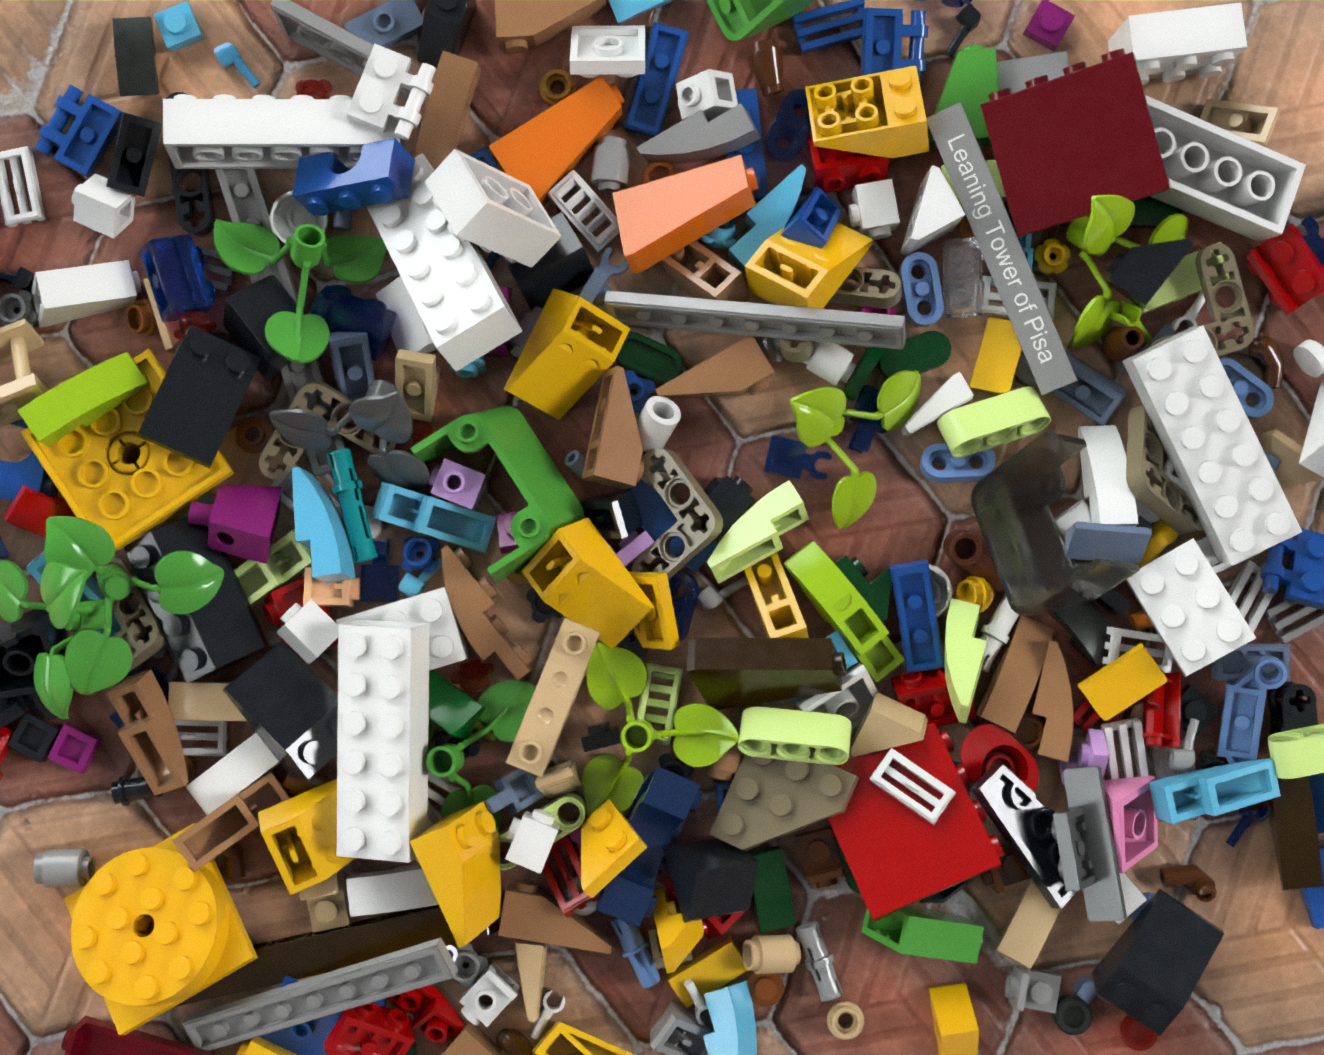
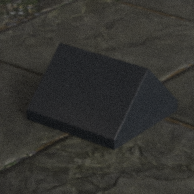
M562 212L550 217L562 237L532 268L519 262L511 263L502 256L531 310L535 306L543 308L553 288L570 293L586 284L594 271L583 245Z
M269 275L226 297L224 306L223 326L241 349L262 358L257 370L266 381H271L289 362L288 359L278 354L268 344L265 338L267 320L273 314L280 311H289L296 314L297 303L275 275Z
M718 838L667 846L663 849L684 923L744 912L750 909L759 861L747 851L741 850Z

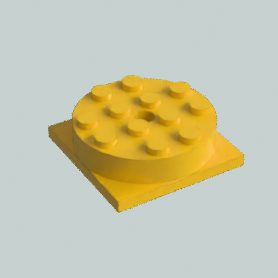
M149 348L133 358V360L150 384L88 427L80 425L50 447L38 442L29 427L20 432L75 516L91 521L105 529L114 542L115 552L145 532L164 527L180 519L189 511L192 501L197 502L204 493L234 474V471L220 450H218L209 469L137 436L167 373L154 352ZM134 448H139L140 456L136 461L138 465L128 463V454Z
M196 823L187 826L153 847L131 850L113 858L91 877L86 886L63 898L72 918L71 947L77 968L89 986L104 997L119 1035H127L258 958L215 859L194 872L172 841ZM153 919L154 929L151 934H146L148 932V925Z

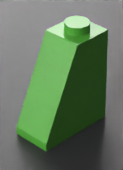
M971 45L964 47L962 51H958L951 64L933 113L934 115L961 102L980 148L992 147L980 104L989 102L988 95L999 91L996 48L984 49L983 45ZM928 127L929 151H939Z
M915 905L903 907L887 914L888 917L873 922L868 908H866L861 932L898 953L977 964L979 950L983 942L984 926L963 916Z

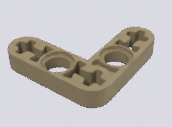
M1221 243L1207 245L1198 252L1195 259L1197 273L1211 319L1210 323L1203 326L1217 355L1221 356L1249 346L1253 341L1255 330L1232 250L1227 245ZM1213 250L1216 256L1222 255L1224 262L1218 264L1220 276L1229 274L1230 280L1217 281L1211 285L1210 278L1218 277L1216 268L1214 266L1208 267L1206 264V260L1212 257L1211 251ZM1222 286L1229 287L1234 292V302L1228 308L1220 307L1215 300L1216 292ZM1232 323L1236 328L1242 327L1243 334L1238 336V343H1236L1235 339L1217 341L1215 334L1231 331ZM1180 332L1154 339L1145 346L1144 350Z
M855 267L846 279L856 281L858 286L852 291H842L838 288L828 302L880 309L891 308L899 303L902 297L901 280L897 274L888 270ZM865 283L870 284L868 292H865ZM883 286H890V289L885 294L879 293ZM779 338L782 356L790 362L805 361L814 351L816 342L802 341L798 344L797 348H792L790 344H794L795 340Z
M310 380L300 387L288 409H302L317 413L326 419L328 427H332L338 423L337 413L343 408H350L355 400L322 381ZM316 389L322 392L321 399L329 405L332 403V398L339 400L333 407L330 418L323 415L327 412V407L320 403H316L314 407L307 404L309 398L305 395L306 392L313 394ZM359 426L343 427L338 432L371 453L381 454L379 445L373 443L374 436L370 432L364 430L363 437L357 435L362 429ZM275 428L261 452L259 468L268 478L282 479L291 472L304 449L289 442ZM279 438L282 443L288 446L282 461L286 466L278 465L276 469H272L269 467L271 460L267 458V455L276 456L282 445L275 442ZM387 443V448L390 452L395 448L396 443ZM289 447L296 448V452L293 453Z
M1141 404L1133 407L1129 412L1126 481L1131 493L1178 534L1183 536L1202 530L1203 527L1186 492L1163 473V445L1144 405Z
M654 448L644 457V473L678 521L636 558L632 571L648 572L650 569L647 564H657L663 559L667 563H660L654 568L653 572L667 573L669 580L721 533L723 518L680 457L672 450ZM659 458L667 460L663 466L668 474L657 471L660 466ZM669 475H678L672 479L669 477ZM682 483L686 484L690 490L689 500L683 505L678 503L675 498L676 489ZM693 509L697 512V514L687 513L688 511H691ZM699 516L709 517V520L706 522L708 530H699V526L702 523ZM676 536H679L685 544L684 552L678 558L672 555L670 551V543Z
M113 557L111 561L101 565L117 563L126 568L130 577L137 576L131 563L117 557ZM132 586L131 592L125 598L114 600L112 608L122 628L113 636L126 640L133 654V662L129 672L157 653L167 641L143 588L138 586ZM136 595L139 600L138 608L134 613L127 614L125 604L131 596ZM144 626L153 629L149 633L150 640L148 642L143 640L147 636ZM105 689L89 694L88 696H95L97 694H100Z

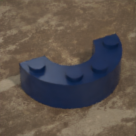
M659 766L651 769L639 788L625 817L647 848L598 893L596 910L637 927L640 926L643 917L649 918L657 901V896L653 895L657 873L662 874L667 864L663 849L668 846L671 838L677 839L689 811L695 812L698 808L703 791L699 790L701 784Z

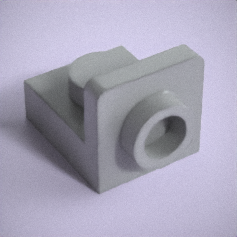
M1014 965L1013 975H1008L1006 979L1005 997L1009 998L1008 1002L1017 1011L1023 1012L1024 1008L1056 1013L1062 976L1056 972L1035 968L1028 970L1023 966Z

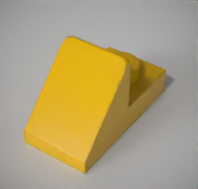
M658 888L655 889L653 894L657 896L653 914L665 969L668 974L675 972L703 937L704 929L702 920L684 923L682 914H677L674 901L666 902L664 889Z

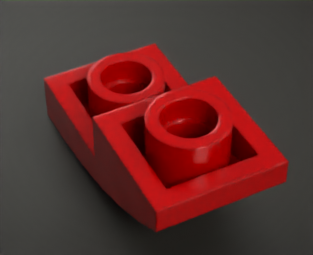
M22 485L3 517L7 523L46 537V520L48 517L76 516L64 499L58 496L51 498L28 486Z
M433 985L387 998L415 1016L412 1028L440 1047L464 1029L465 1023L458 1012Z

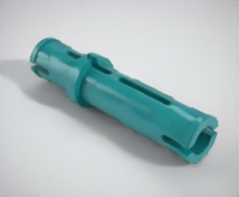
M345 448L327 453L335 485L332 487L333 494L338 496L354 563L378 558L362 500L361 489H363L362 481L357 479L350 448Z

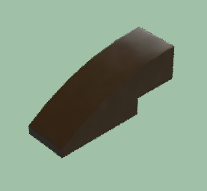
M1305 776L1294 779L1277 778L1281 796L1268 800L1270 808L1269 821L1282 890L1323 887L1319 841L1309 777Z

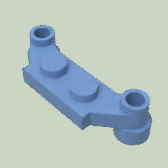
M1270 655L1262 656L1255 665L1236 681H1226L1216 753L1219 757H1225L1229 764L1257 760L1267 689L1279 688L1287 679V670L1280 659ZM1268 665L1276 667L1272 673L1262 672L1263 668Z

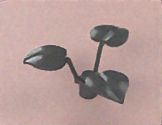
M372 381L365 397L353 401L349 412L332 427H328V423L323 416L308 410L282 409L271 411L268 415L276 429L289 442L310 451L328 449L332 443L330 436L336 435L352 419L360 428L368 430L372 435L377 434L380 437L379 451L381 454H371L367 460L371 472L379 480L408 490L428 487L430 474L421 459L402 450L389 452L387 448V442L403 443L409 440L413 429L411 414L401 390H398L387 381Z

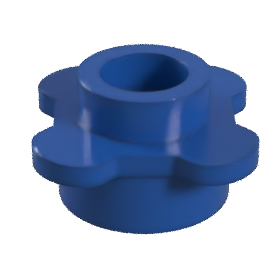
M627 370L625 371L629 393L633 388L638 391L636 395L630 393L635 413H641L649 394L655 391V383L651 379L643 380L637 377L634 371Z
M408 537L404 541V559L401 561L403 570L408 573L414 570H423L427 574L436 571L438 567L435 561L436 552L440 549L438 540L435 538L426 540L421 537ZM419 552L424 553V556L422 558H418L417 555Z

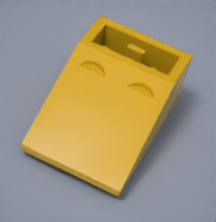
M916 65L805 87L814 146L886 158H898L930 152L927 119Z
M837 222L826 245L823 248H818L783 237L781 235L784 230L783 228L767 238L744 266L749 291L774 305L823 309L872 246L874 239Z
M553 288L503 390L560 420L615 362L631 328L582 297Z
M588 517L559 528L521 571L543 602L568 619L599 631L598 640L611 649L616 647L654 608L651 601Z
M337 779L258 812L261 834L290 895L327 880L355 859L336 856Z

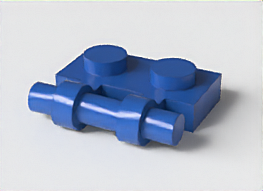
M863 9L861 76L916 65L920 87H922V73L926 72L927 60H923L924 38H928L929 26L925 25V10H911L910 25H904L903 9ZM902 37L910 38L909 59H901Z
M69 85L64 96L59 95L54 104L57 108L48 125H42L38 133L41 137L34 149L49 156L55 144L60 146L54 159L90 178L93 176L117 132L121 111L90 94L87 96L84 104L80 106L78 102L84 92L73 85ZM70 116L76 117L67 134H62L61 132Z
M1301 528L1302 532L1293 536L1292 539H1287L1268 548L1266 563L1261 565L1260 577L1263 579L1262 591L1268 594H1276L1280 584L1285 586L1283 600L1320 610L1324 607V534ZM1283 554L1290 556L1288 569L1282 566Z

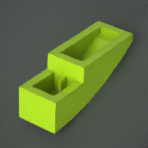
M125 352L60 383L17 411L38 442L50 447L80 425L88 427L150 383L130 354Z

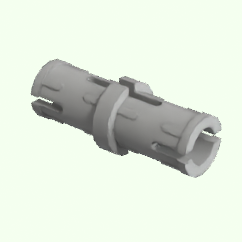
M810 921L798 926L795 930L805 952L806 960L804 963L806 969L812 973L820 1000L824 1002L840 997L843 994V990L832 964L834 957L832 952L827 950L818 921Z

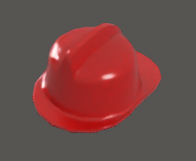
M983 724L976 726L967 733L961 744L960 759L962 767H964L967 775L975 783L993 764H1003L1027 787L1035 792L1039 781L1037 763L1029 751L1008 731L999 725Z

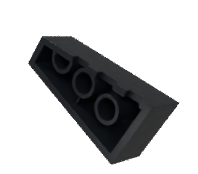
M33 609L23 613L22 618L18 622L9 623L4 621L0 623V699L37 693L34 685V665L38 654L44 652L50 654L52 646L69 637L65 628L57 629L53 626L49 612L46 610ZM65 647L64 649H62V650L60 651V653H59V654L63 655L64 657H65L66 647Z

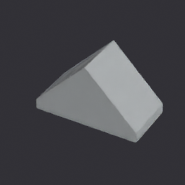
M671 1001L650 1031V1046L655 1051L666 1055H706L707 1049L703 1035L713 1032V1030L706 1025H700L696 1017L674 1001Z

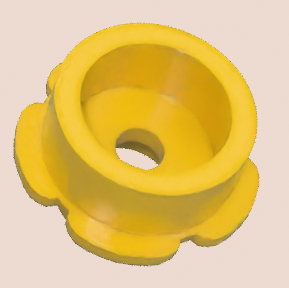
M1054 238L1045 240L1044 244L1037 246L1034 252L1035 263L1038 269L1045 274H1060L1064 272L1068 267L1067 261L1071 258L1068 246L1062 245L1058 239ZM1051 253L1056 255L1055 260L1050 259L1049 255Z

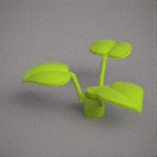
M1092 196L1090 218L1084 216L1075 219L1066 232V239L1081 249L1079 257L1086 262L1103 290V296L1098 295L1094 297L1083 310L1067 346L1068 349H1078L1099 340L1110 330L1115 322L1111 319V312L1119 313L1120 303L1115 298H1112L1113 292L1091 256L1103 255L1113 242L1129 249L1142 246L1119 237V235L1127 230L1135 213L1134 203L1123 196ZM1173 214L1162 220L1153 231L1149 239V245L1185 239L1189 225L1188 218L1182 214Z
M903 370L890 376L878 393V411L873 413L846 409V396L842 390L836 387L813 389L789 400L795 415L796 429L800 441L809 447H816L824 442L827 443L850 469L851 476H845L839 480L832 497V516L834 524L838 529L847 528L865 514L873 503L877 484L872 473L863 471L859 474L858 467L832 440L831 436H836L842 431L845 424L844 415L870 420L881 419L882 427L887 431L896 430L903 426L912 417L919 403L921 395L919 371Z
M603 642L596 643L587 664L586 675L589 693L599 706L607 710L614 709L624 702L628 724L621 732V742L626 748L623 762L614 754H601L590 760L583 771L582 790L586 803L587 817L608 799L618 807L621 813L631 807L644 781V776L640 770L628 765L631 762L633 752L644 751L653 743L654 739L676 736L673 743L676 756L686 765L692 767H705L713 764L739 740V734L733 723L719 710L706 704L692 703L679 708L674 715L676 729L654 731L653 726L648 721L635 719L630 698L639 696L647 685L648 673L644 662L637 654L620 647L611 649Z

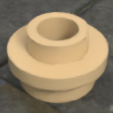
M839 1001L829 1009L827 1025L835 1037L842 1040L853 1039L861 1033L864 1027V1015L855 1003ZM844 1013L852 1016L851 1022L847 1025H842L838 1022L839 1017Z

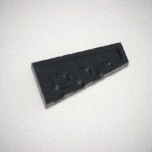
M993 764L970 789L1051 908L1062 909L1077 891H1066L1064 880L1059 874L1058 863L1060 855L1058 843L1052 835L1053 813L1056 812L1052 808L1042 805L1036 799V794L1005 765Z

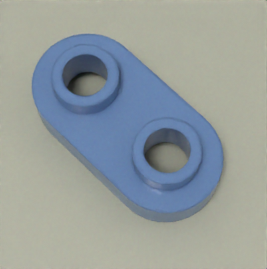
M915 252L908 255L899 268L905 314L908 320L915 326L929 327L941 318L944 311L937 263L932 256L924 252ZM914 267L920 268L923 271V278H914L911 274V269ZM920 303L926 304L929 307V314L921 315L917 310V305Z
M1230 358L1220 359L1248 419L1266 415L1274 404L1272 389L1235 360ZM1248 394L1252 395L1255 399L1253 407L1246 403V396Z
M936 443L924 450L920 460V471L927 480L934 483L979 482L991 475L996 464V456L990 448L965 457L955 458L952 456L946 443ZM977 461L981 468L975 469L970 466L969 462ZM939 462L944 466V469L937 470L932 466V463Z

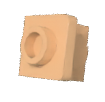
M305 567L303 605L312 599L318 606L354 609V600H360L361 578L326 583L312 577V567Z

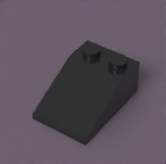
M190 325L137 436L210 469L262 358Z
M284 641L276 644L223 689L290 777L309 779L337 754L338 695Z
M1159 889L1092 971L1096 994L1161 1036L1184 1008L1219 945L1224 932Z

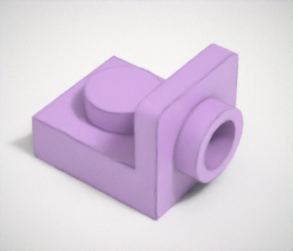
M635 530L618 544L622 549L615 554L626 568L650 547L654 540L646 530L640 535Z
M1088 729L1085 742L1078 745L1077 755H1070L1069 762L1057 760L1060 779L1063 785H1065L1063 770L1068 768L1099 766L1102 776L1104 775L1109 759L1104 730Z

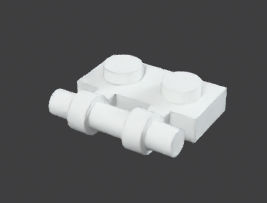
M374 43L347 110V118L383 133L388 120H394L398 122L394 135L408 140L412 129L418 127L422 117L419 111L425 96L429 97L434 87L431 81L436 68L427 63H422L418 74L411 75L408 73L411 58ZM401 88L411 91L405 107L395 105Z

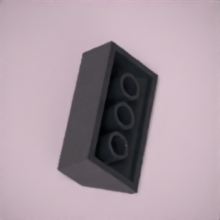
M188 517L151 531L124 547L138 579L153 585L158 584L154 577L156 565L165 555L175 551H191L200 554L224 570L223 581L215 596L202 608L189 614L179 615L164 611L159 604V592H150L143 589L187 684L213 675L269 646L227 554L211 549L208 546V526L188 524Z

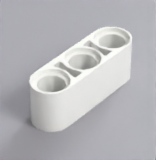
M255 733L193 780L186 788L206 815H209L228 800L277 767L280 762L258 734Z

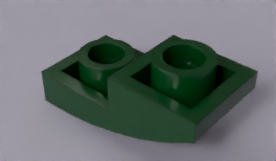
M778 845L750 852L749 854L759 861L752 899L756 927L760 934L795 925L793 900L781 848Z

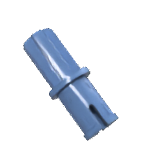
M618 918L613 919L611 925L624 950L622 956L623 958H629L641 986L649 988L657 984L661 977L647 949L650 946L649 941L645 942L639 927Z

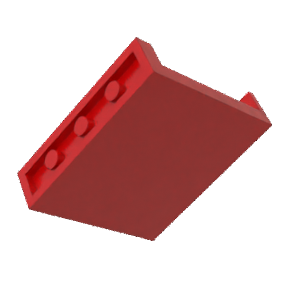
M935 722L927 725L924 740L892 748L956 792L935 825L870 781V777L891 748L856 756L844 764L836 765V767L858 776L859 780L845 812L831 818L828 817V820L873 922L888 917L887 914L979 874L1001 867L999 858L1004 856L1003 849L995 834L988 836L982 822L988 820L985 811L977 799L971 800L965 788L971 785L962 764L954 765L949 754L954 751L953 744L946 730L939 732ZM892 760L889 766L938 800H941L943 797L942 793ZM883 773L881 778L930 812L934 810V806L886 773Z

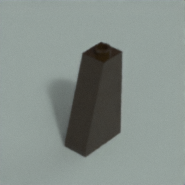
M831 638L688 639L687 672L707 705L717 710L842 691V675L847 674L844 653L837 651Z

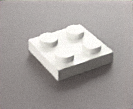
M645 25L572 26L570 75L593 78L599 75L617 74L620 77L629 78L637 74H645Z

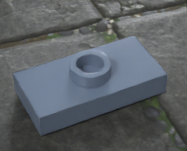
M390 0L344 25L348 32L372 45L375 43L388 48L422 30L423 17L414 0Z
M1247 643L1211 663V680L1236 681L1255 665L1260 657L1270 655L1284 663L1287 670L1286 682H1290V644ZM1268 665L1263 668L1262 672L1272 673L1276 667Z

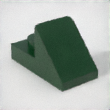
M847 555L839 557L833 563L852 583L881 622L885 621L888 615L892 583L890 566L867 582L864 577L868 575V572L855 556L852 559H849Z

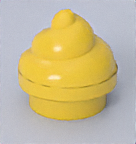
M977 576L967 577L958 584L956 590L957 600L981 605L980 612H984L995 597V591L991 584L984 578Z

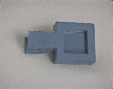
M608 247L603 252L599 266L595 268L579 294L580 297L594 306H603L606 291L612 290L608 286L610 279L613 276L623 275L629 268L625 258L619 266H613L609 263V259L614 252L611 247Z
M518 768L493 782L498 793L484 800L488 812L494 814L506 807L510 816L545 797L536 787L534 774Z

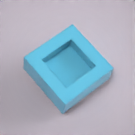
M188 1L153 14L166 47L171 53L205 39L192 6Z

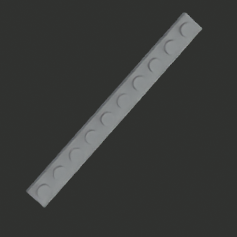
M215 169L232 222L253 223L272 231L269 219L270 210L257 170ZM285 256L275 265L267 263L265 270L261 274L250 275L252 284L269 275H275L297 303V292ZM318 358L303 364L289 361L280 370L291 402L304 383L310 380H319L326 383ZM318 389L313 394L306 392L305 395L309 398L307 404L314 407L316 403H320L327 407V412L323 415L330 418L334 407L333 403L329 405L321 399L322 392ZM339 433L330 436L332 443L328 449L322 451L306 450L315 476L319 477L332 472L327 453L347 448L344 436Z

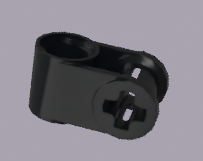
M1285 681L1279 688L1269 690L1270 735L1318 725L1317 698L1315 692L1310 687L1304 684H1295L1292 681Z

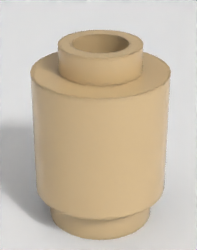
M790 934L755 935L751 940L744 941L742 959L745 969L747 971H754L755 974L792 973L796 965L800 963L801 950L798 942H795Z

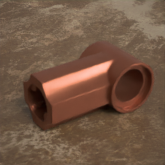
M964 529L951 531L943 541V549L949 559L958 563L973 575L984 578L998 592H1001L1009 585L1019 567L980 540L975 534ZM968 538L971 543L970 551L964 556H957L955 553L956 542L959 539Z

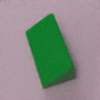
M431 670L429 672V719L449 734L464 740L467 739L486 708L439 673Z

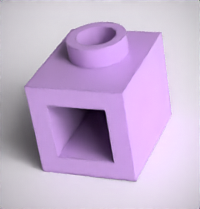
M444 458L442 465H435L428 484L433 486L431 494L477 511L490 477Z

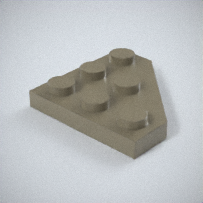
M744 754L709 834L744 851L755 848L769 840L783 837L806 828L815 822L844 813L859 777L834 765L758 758Z

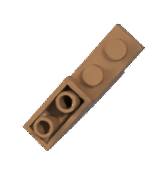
M446 545L441 549L442 570L449 600L461 629L482 661L487 660L496 653L519 681L533 670L528 664L532 661V658L520 643L513 646L505 634L509 629L496 614L492 617L487 614L498 603L493 598L497 591L485 576L479 579L469 568L474 563L461 547L455 550L452 546Z

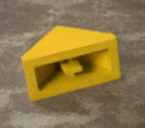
M966 982L928 987L938 1054L978 1055L979 1028Z

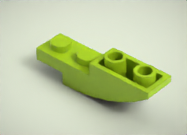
M810 541L783 563L822 619L830 623L833 629L839 632L858 663L863 664L874 683H878L905 661L887 636L889 631L841 570L814 541Z

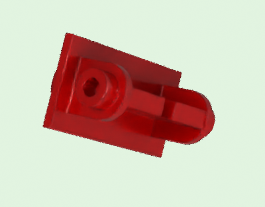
M1180 672L1164 673L1167 677V682L1144 697L1142 737L1144 738L1145 748H1180Z

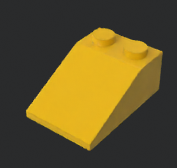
M484 801L447 815L409 841L459 948L466 946L502 915L500 836L496 829L495 820L492 814L488 812Z

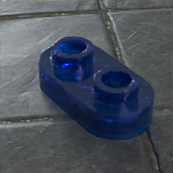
M805 89L794 90L786 96L768 131L765 143L766 150L776 161L788 162L795 159L811 131ZM803 107L807 114L802 117L796 116L793 109ZM786 139L790 142V147L788 149H781L777 145V141Z
M678 571L668 582L679 640L682 642L689 632L699 595V585L694 576ZM684 584L686 592L680 597L678 595V588Z

